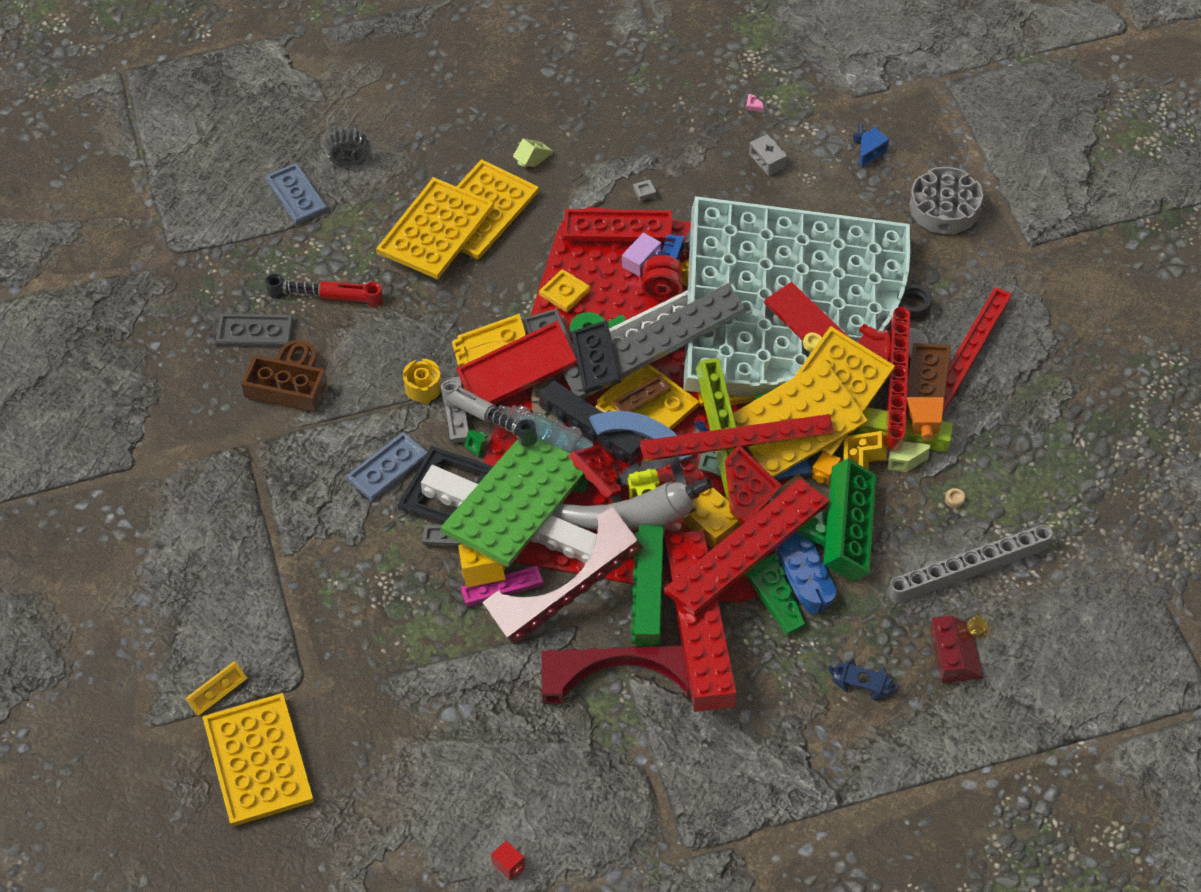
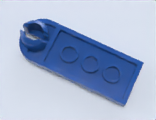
M794 533L774 551L775 553L777 552L781 566L797 598L804 604V608L812 614H817L819 610L823 613L826 607L832 604L836 596V588L812 540Z

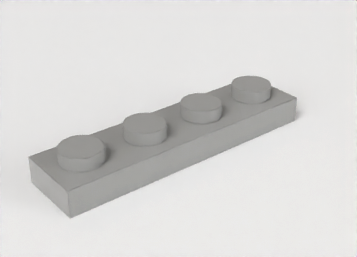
M460 376L441 379L442 383L447 380H456L462 388ZM445 405L451 443L465 442L468 433L466 412L457 406Z

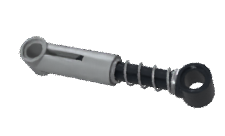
M447 380L441 384L445 405L457 406L485 422H493L503 429L506 428L508 432H512L518 438V442L522 446H532L537 442L536 424L533 420H513L512 416L508 417L506 413H500V410H497L494 404L461 388L456 380Z

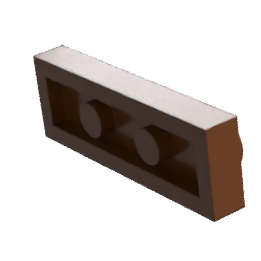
M659 374L615 399L613 406L617 411L634 413L670 392L671 387Z

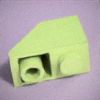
M903 441L901 449L890 450L888 470L908 472L928 459L930 445Z

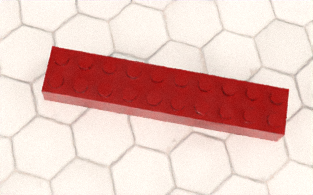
M704 530L664 534V551L670 583L708 553ZM717 597L695 616L674 601L694 712L736 707V690Z

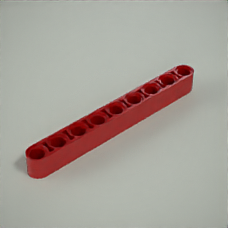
M898 307L894 310L890 332L891 349L889 362L895 365V368L888 377L885 443L887 448L893 451L902 448L906 430L910 312L904 307Z

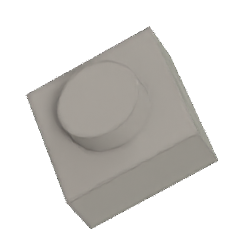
M650 180L633 184V189L639 201L656 197V190Z

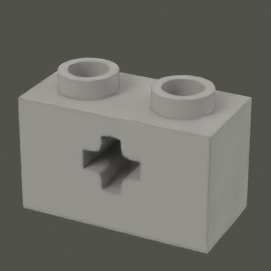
M768 134L750 142L749 155L768 176L786 168L787 155L785 151L781 150L777 146L776 141L771 139Z

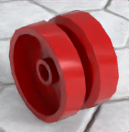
M658 255L648 259L643 267V292L648 297L659 301H667L681 294L684 272L682 263L676 258L667 255Z

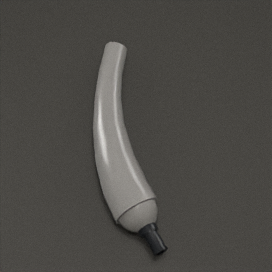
M708 476L695 484L690 483L686 485L681 482H668L632 499L609 505L581 506L561 504L552 516L580 528L598 530V520L596 517L613 506L630 531H639V525L666 526L688 517L689 512L694 506L695 499L701 493L712 489L713 482Z

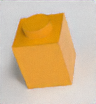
M823 452L813 466L812 478L819 483L829 486L831 483L832 466L840 463L841 458L835 455L831 457Z

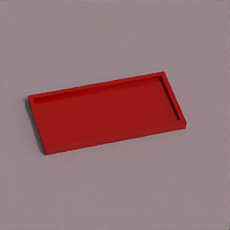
M557 320L456 369L465 390L492 404H496L578 365V362Z

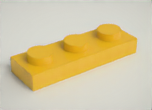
M233 661L186 697L185 700L194 713L199 716L245 681L247 677L237 662Z

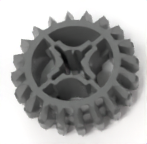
M340 127V130L334 129L333 133H329L325 137L323 149L328 161L332 162L333 165L339 164L341 167L342 165H359L360 161L365 162L366 158L369 157L371 145L369 137L366 136V133H362L361 129L356 131L355 127L352 129L348 127L342 129Z

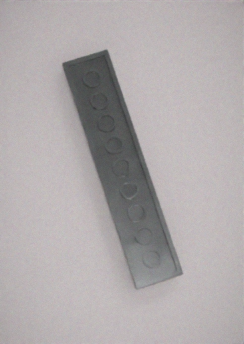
M730 283L721 286L613 344L620 378L622 379L746 313ZM578 365L563 372L572 392L580 398L585 399L600 391L584 393Z

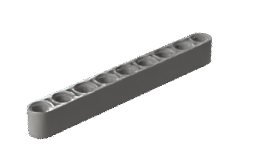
M1040 525L892 579L889 597L894 602H904L1042 552L1049 548L1053 532L1050 527Z

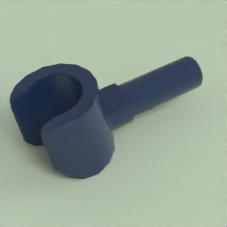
M859 123L858 132H853L854 142H861L863 135L862 123Z

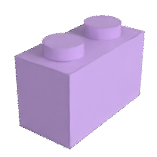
M642 233L622 255V267L640 277L643 274L645 262L651 257L661 255V242Z

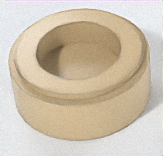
M950 489L946 493L945 502L951 508H960L965 502V494L960 489Z

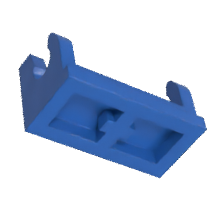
M667 235L666 239L673 240L674 242L665 241L661 255L671 256L680 261L684 250V236Z

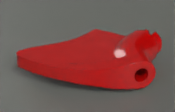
M864 323L859 329V332L863 335L857 343L883 359L888 360L891 349L888 331H878Z

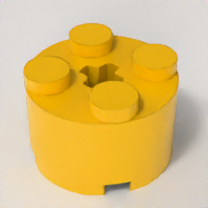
M422 359L419 362L415 360L404 368L403 381L405 393L410 399L422 404H429L439 396L442 380L439 367L435 362L429 359Z

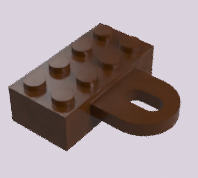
M294 340L286 343L280 349L276 359L254 355L241 383L244 397L315 412L326 388L327 378L325 369L314 367L317 356L313 345L304 340ZM299 350L304 351L299 361H292L295 352Z

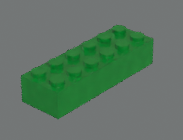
M847 458L832 466L824 566L853 582L870 573L876 474Z
M639 525V532H635V537L643 548L634 556L632 644H636L638 648L661 647L664 559L663 525Z

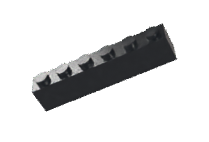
M553 380L539 394V406L544 411L551 413L559 421L568 424L574 431H578L586 436L589 441L601 445L607 452L615 455L618 460L630 465L642 453L640 441L644 439L631 431L622 430L597 435L589 418L592 415L603 412Z

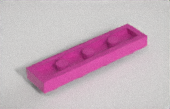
M538 566L505 574V580L467 588L466 585L462 586L461 592L466 607L483 603L498 590L502 594L509 596L543 586V580Z

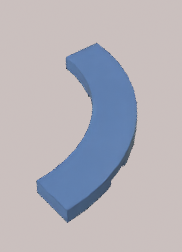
M609 411L592 415L589 418L597 435L624 430L650 439L677 436L672 430L657 420L638 413ZM692 455L679 457L680 461L686 460Z

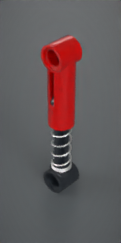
M272 273L265 279L267 293L269 297L274 299L281 298L284 294L290 292V294L298 293L299 295L303 293L307 296L314 294L316 297L319 295L320 299L363 302L370 307H377L383 302L381 285L374 281L367 284L321 281L320 284H314V282L307 284L306 282L298 283V281L296 283L283 279L277 273Z

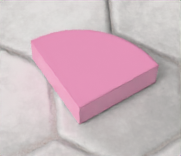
M748 94L746 110L763 112V103L755 95Z

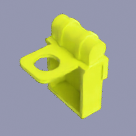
M656 468L629 474L628 487L630 499L659 487L660 482Z

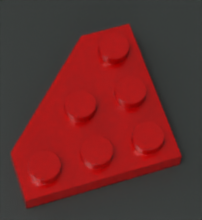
M601 445L575 450L568 456L573 461V465L585 474L589 482L594 483L599 493L604 497L617 496L621 491L620 485L616 483L618 480L617 471L612 467L614 459Z
M740 445L725 459L730 513L743 525L759 512L782 485Z

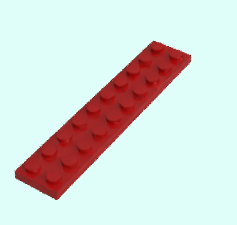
M798 479L755 516L741 525L664 588V593L695 616L829 505V499L803 480Z

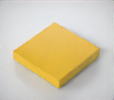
M562 269L539 290V295L563 311L568 312L590 291V286Z

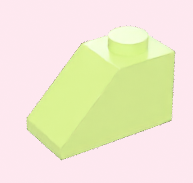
M522 139L513 157L518 160L517 163L525 168L527 166L535 167L552 155L554 151L542 142Z

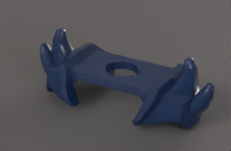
M855 658L846 661L845 664H837L835 667L830 665L828 667L829 673L833 676L832 681L845 692L849 690L847 687L849 684L873 691L874 694L871 695V699L891 697L892 693L899 689V685H895L894 681L887 676L885 667H882L879 672L856 666ZM865 673L871 681L861 683L857 677L859 674Z

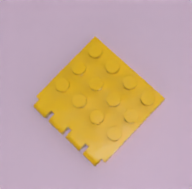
M520 314L458 335V339L452 341L458 367L525 336L526 332Z
M648 364L622 378L621 383L615 384L597 400L595 408L602 412L617 411L613 406L615 399L659 374L670 385L671 391L634 413L655 419L672 430L699 407V401ZM638 435L644 440H650V438H645L641 435Z

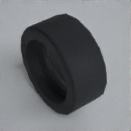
M908 285L905 286L898 307H904L909 310L910 320H919L929 314L932 296L923 286ZM909 297H916L924 301L925 304L921 307L913 308L907 306L903 300Z

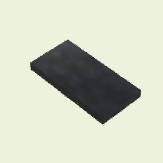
M605 320L572 331L584 393L588 394L621 383L608 321Z

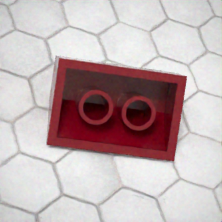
M954 616L932 618L930 634L941 682L948 683L982 679L983 676L970 624Z

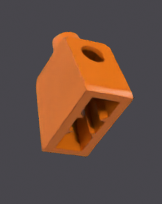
M907 397L906 417L911 432L922 434L924 441L932 440L934 438L933 434H937L940 431L943 397Z

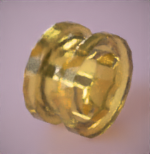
M975 615L967 622L969 632L975 636H979L988 628L986 620L979 615Z

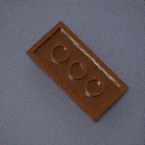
M913 343L907 383V397H943L945 401L951 345Z

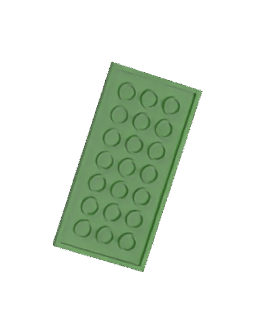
M538 437L537 442L532 446H522L517 439L441 526L440 532L509 567L585 474L573 465V461L568 457L570 453Z

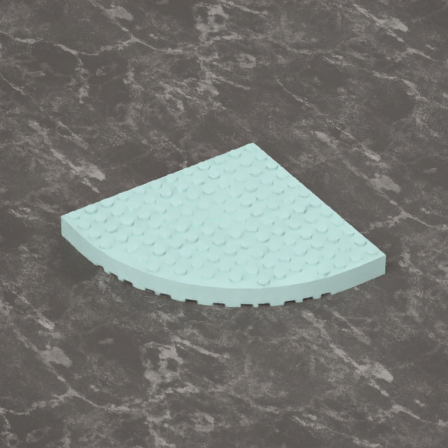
M695 196L691 210L687 305L730 283L746 313L685 345L683 390L701 392L696 367L701 360L714 358L720 359L727 392L731 396L766 394L791 380L796 375L811 352L804 348L803 341L764 304L766 298L791 281L852 340L858 342L863 334L859 332V329L864 323L878 331L887 330L892 321L893 312L898 308L907 283L910 264V224Z

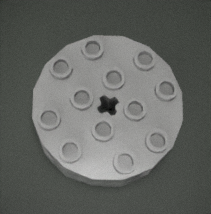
M935 167L914 181L910 200L911 215L919 225L932 233L955 235L970 229L978 221L983 201L982 187L977 180L975 181L969 177V173L953 167Z

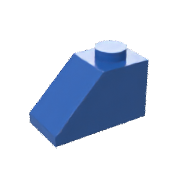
M875 127L862 135L860 167L865 166L888 151L889 139Z

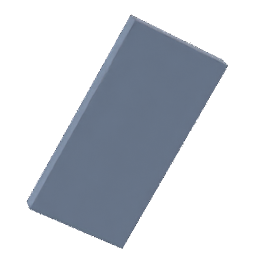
M297 163L265 176L266 181L296 225L328 212L327 206Z
M402 432L346 475V479L373 502L418 467L428 452L405 432Z

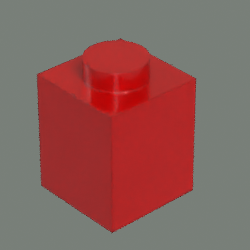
M507 841L491 854L492 864L509 880L514 876H519L525 869L524 856Z

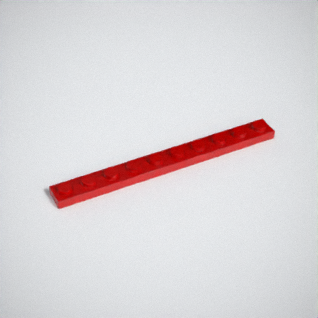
M997 287L993 289L949 364L942 416L1009 303L1012 293Z
M830 414L643 440L640 441L643 462L735 449L738 445L743 448L832 435L834 429Z

